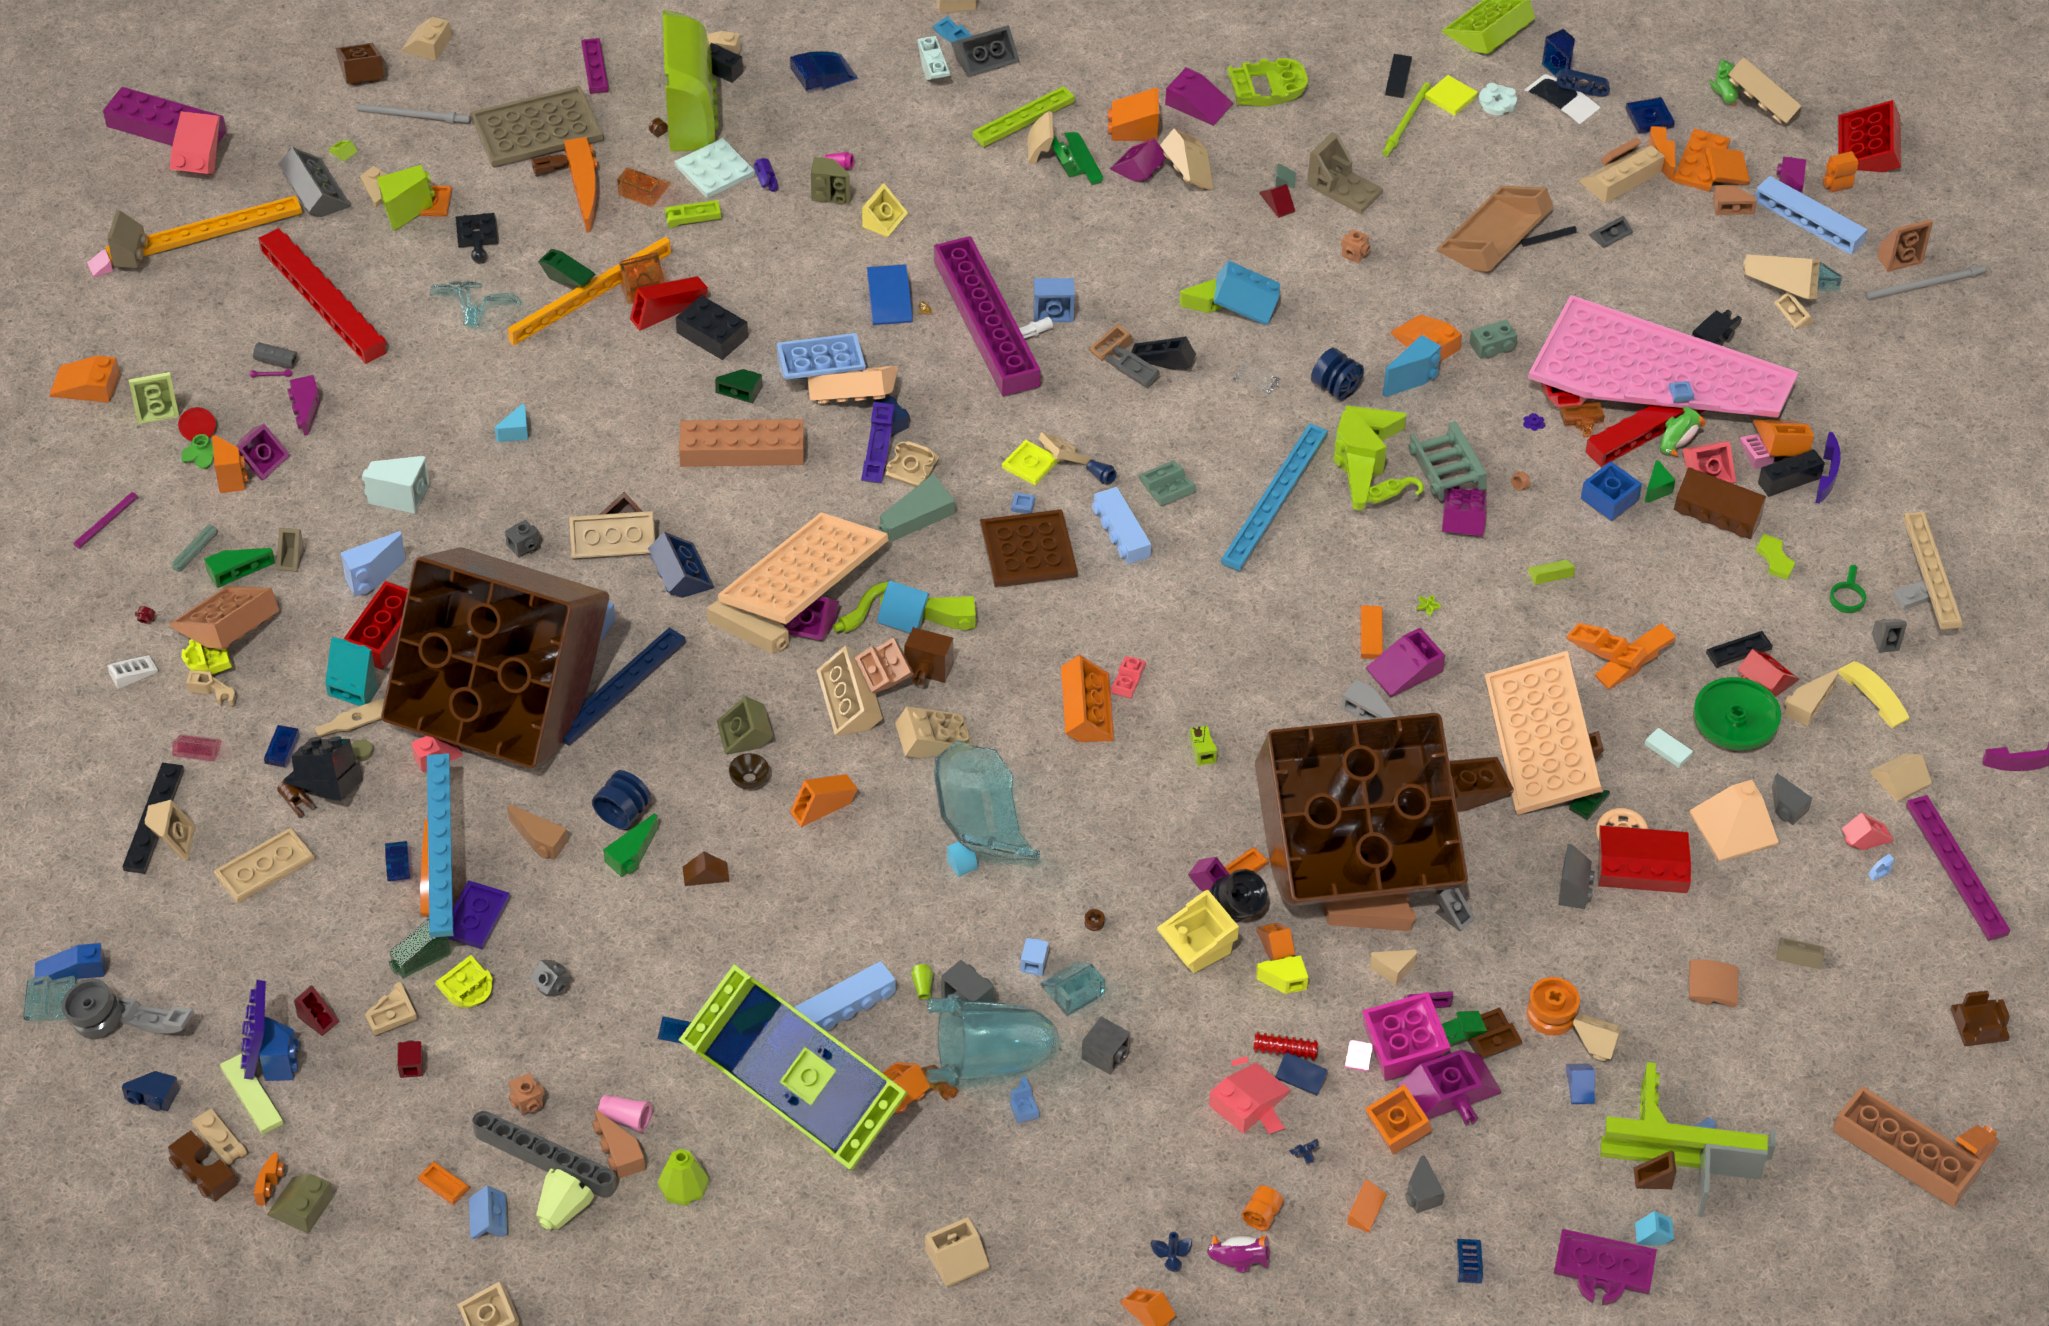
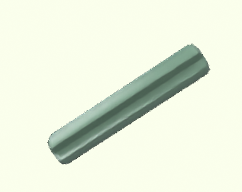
M208 524L171 563L172 568L180 572L217 533L216 527Z

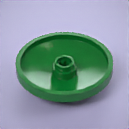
M1726 677L1714 680L1700 690L1695 700L1693 716L1699 731L1711 742L1728 749L1750 750L1765 745L1776 735L1781 721V709L1775 696L1763 685L1746 678Z

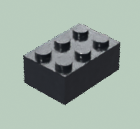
M703 295L676 316L677 334L721 360L748 339L747 321Z

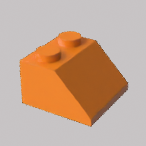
M217 435L212 436L214 467L220 493L245 490L244 482H248L247 470L242 469L245 468L244 456H240L238 447Z
M895 1062L882 1072L908 1092L894 1113L896 1114L905 1111L910 1102L922 1098L925 1095V1091L931 1087L917 1063ZM877 1077L873 1078L861 1087L862 1090L868 1095L879 1079Z

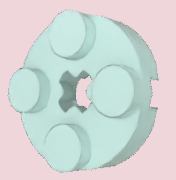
M1489 83L1479 94V105L1481 104L1483 110L1492 115H1503V113L1508 111L1510 113L1516 107V91L1514 88Z

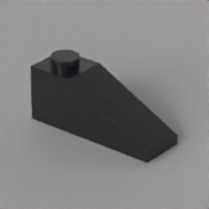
M1186 336L1135 343L1131 353L1151 365L1171 370L1190 368L1196 356Z

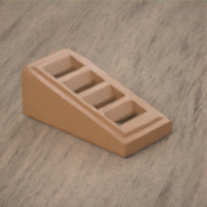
M1117 324L1088 349L1098 359L1103 361L1108 354L1111 356L1115 354L1113 351L1115 346L1124 349L1133 343V339L1129 332ZM1101 348L1104 352L1101 354L1097 349Z

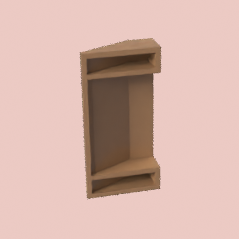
M1500 186L1437 248V251L1474 271L1489 272L1493 270L1494 266L1554 208L1547 188Z

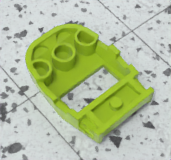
M1265 58L1259 59L1258 63L1250 64V62H1244L1242 67L1232 68L1228 66L1227 76L1230 79L1236 97V104L1265 107L1282 104L1299 97L1306 89L1308 83L1304 66L1300 62L1289 58H1277L1276 61L1269 62ZM1266 75L1271 95L1261 96L1256 94L1250 77Z

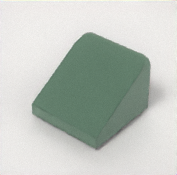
M1277 163L1275 186L1287 184L1288 187L1294 188L1296 172Z

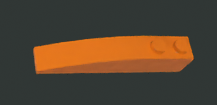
M587 137L564 140L565 155L568 157L567 163L586 232H590L595 216L597 194L595 177L597 161L596 157H592L594 155L593 146L588 144Z

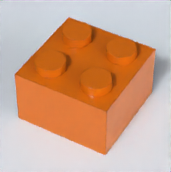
M1405 1084L1365 1108L1369 1120L1392 1155L1433 1131L1430 1121Z

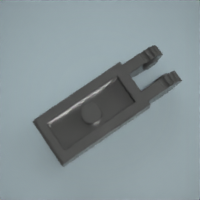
M1115 346L1113 351L1121 357L1120 360L1109 354L1105 357L1109 364L1147 389L1160 375L1158 369L1119 346Z

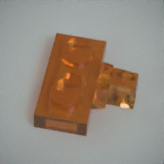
M1600 402L1560 407V415L1564 426L1575 425L1576 428H1581L1583 438L1592 436V426L1595 423L1604 422L1605 415Z

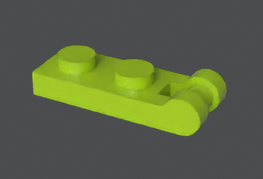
M718 200L670 206L664 211L669 228L677 227L680 224L721 219Z

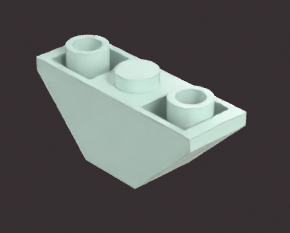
M936 36L918 39L921 64L926 79L933 80L950 76Z

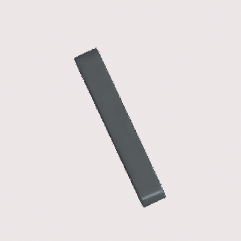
M479 1111L473 1116L474 1135L477 1139L546 1172H549L550 1169H554V1171L559 1169L578 1179L582 1189L586 1185L593 1194L599 1197L607 1198L615 1193V1174L611 1169L488 1111Z

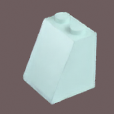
M417 456L371 461L368 469H365L362 475V480L365 482V495H367L368 504L415 514L429 486L426 457Z

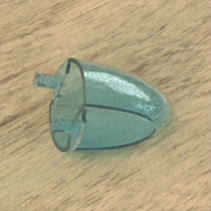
M950 994L948 998L928 999V1013H940L938 1021V1051L941 1068L927 1069L926 1079L928 1083L947 1082L951 1086H958L960 1080L992 1078L1026 1071L1049 1057L1057 1046L1058 1032L1054 1024L1045 1015L1032 1008L995 1002L961 1000L956 994Z

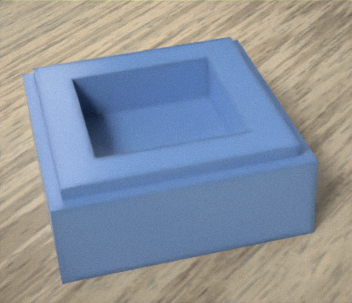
M1689 381L1669 383L1668 389L1674 403L1694 400V393Z
M1015 492L1011 512L1032 513L1035 495Z

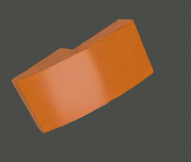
M273 1153L268 1158L259 1173L254 1189L256 1205H266L267 1197L272 1195V1185H278L279 1176L284 1175V1162H280L278 1153Z

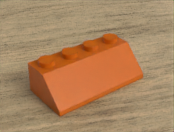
M1079 654L1061 666L1065 734L1078 742L1113 741L1114 732L1109 673Z

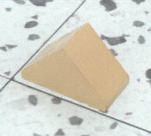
M1415 949L1371 952L1370 969L1394 985H1397L1415 966L1417 951Z

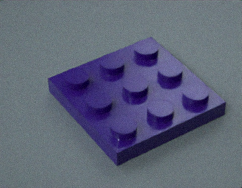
M256 980L255 989H250L249 1003L251 1005L246 1006L245 1019L248 1020L243 1021L242 1034L246 1037L242 1038L241 1052H244L245 1055L241 1056L240 1069H244V1079L253 1080L264 1035L266 981Z

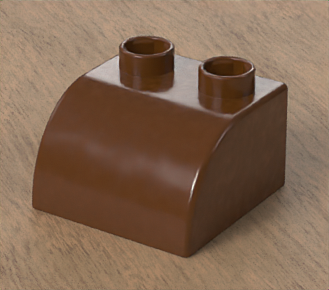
M463 547L417 557L413 564L381 712L382 720L386 723L527 768H534L542 764L564 741L565 735L571 730L572 724L577 718L585 700L599 647L609 594L594 587Z
M1428 713L1274 729L1268 732L1255 760V769L1272 873L1277 889L1282 899L1288 905L1300 906L1457 889L1467 883L1468 873L1443 721L1440 714Z

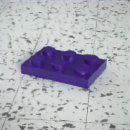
M468 880L453 907V936H445L443 938L483 950L510 900V893Z

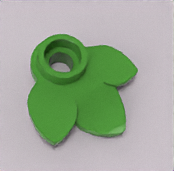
M196 435L191 445L183 450L181 455L182 462L194 461L195 465L200 469L210 467L214 457L213 443L206 435Z

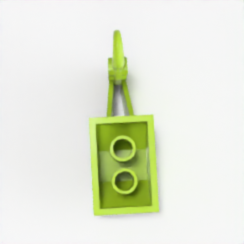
M1352 407L1342 413L1336 433L1333 456L1336 466H1340L1344 472H1347L1352 507L1355 510H1363L1368 502L1374 504L1398 495L1410 484H1415L1419 487L1415 492L1416 495L1421 494L1424 490L1423 482L1411 476L1403 479H1389L1370 487L1372 478L1384 472L1387 446L1355 408Z

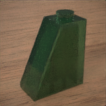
M428 918L389 951L391 957L389 966L394 974L398 972L400 977L404 979L450 956L448 936L430 938Z

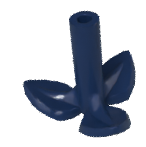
M1176 1232L1169 1234L1168 1245L1159 1240L1151 1241V1248L1154 1254L1159 1258L1168 1257L1164 1265L1173 1272L1180 1270L1182 1267V1262L1177 1256L1186 1257L1192 1247L1191 1238L1178 1241L1179 1235Z

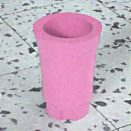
M604 1095L600 1100L598 1111L615 1123L643 1133L651 1119L652 1103L650 1101L632 1100L615 1095Z

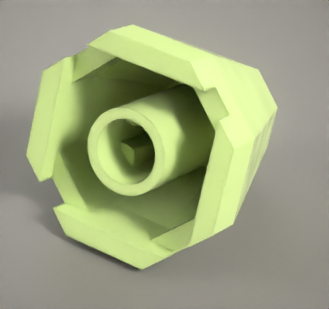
M550 1169L545 1177L536 1216L540 1220L538 1224L549 1231L552 1228L559 1229L590 1204L594 1198L592 1191L586 1185L582 1189L579 1185L580 1181L559 1169L555 1171Z

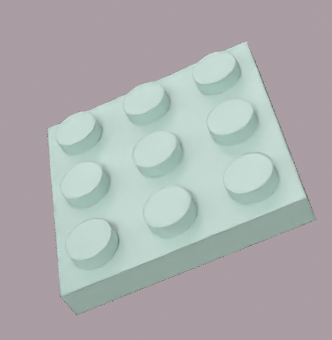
M723 138L675 161V167L706 198L755 176V170Z

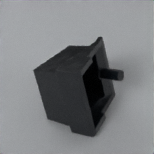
M340 736L329 739H321V737L308 739V742L299 747L291 756L293 772L284 779L286 784L304 788L305 792L315 791L317 796L336 801H342L363 781L360 761L355 760L350 739H341Z

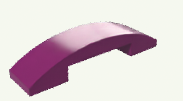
M2049 743L2046 750L2010 754L2007 747L1986 749L1982 764L2005 771L2041 769L2049 766Z

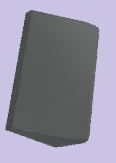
M1623 215L1593 231L1589 236L1602 248H1605L1633 233Z

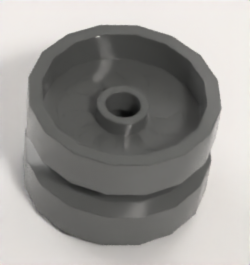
M86 979L73 985L62 1001L64 1016L84 1038L94 1039L108 1034L118 1025L122 1017L123 1008L120 1001L107 984L100 979Z

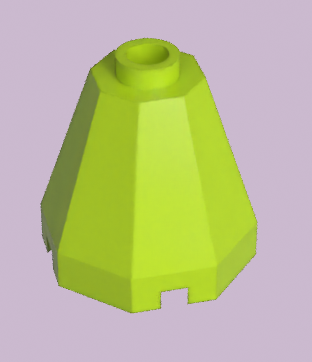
M678 1149L669 1156L657 1183L667 1202L686 1206L691 1204V1201H698L703 1198L709 1184V1178L701 1163L690 1151Z

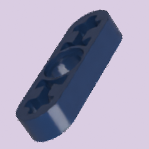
M1566 68L1559 70L1556 75L1557 84L1562 88L1599 97L1606 96L1610 92V83L1604 77ZM1585 79L1588 81V84L1581 86L1578 82Z

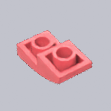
M1125 656L1119 667L1118 676L1112 685L1111 693L1132 698L1144 671L1146 661Z

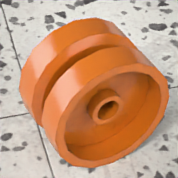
M1547 977L1536 982L1530 991L1527 1005V1019L1530 1025L1538 1032L1553 1036L1565 1034L1571 1030L1580 1005V995L1577 988L1569 981L1559 977Z

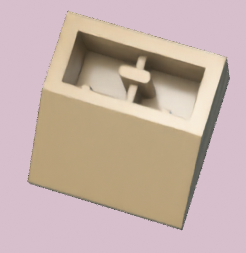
M968 1217L925 1235V1251L946 1288L990 1269L979 1234Z

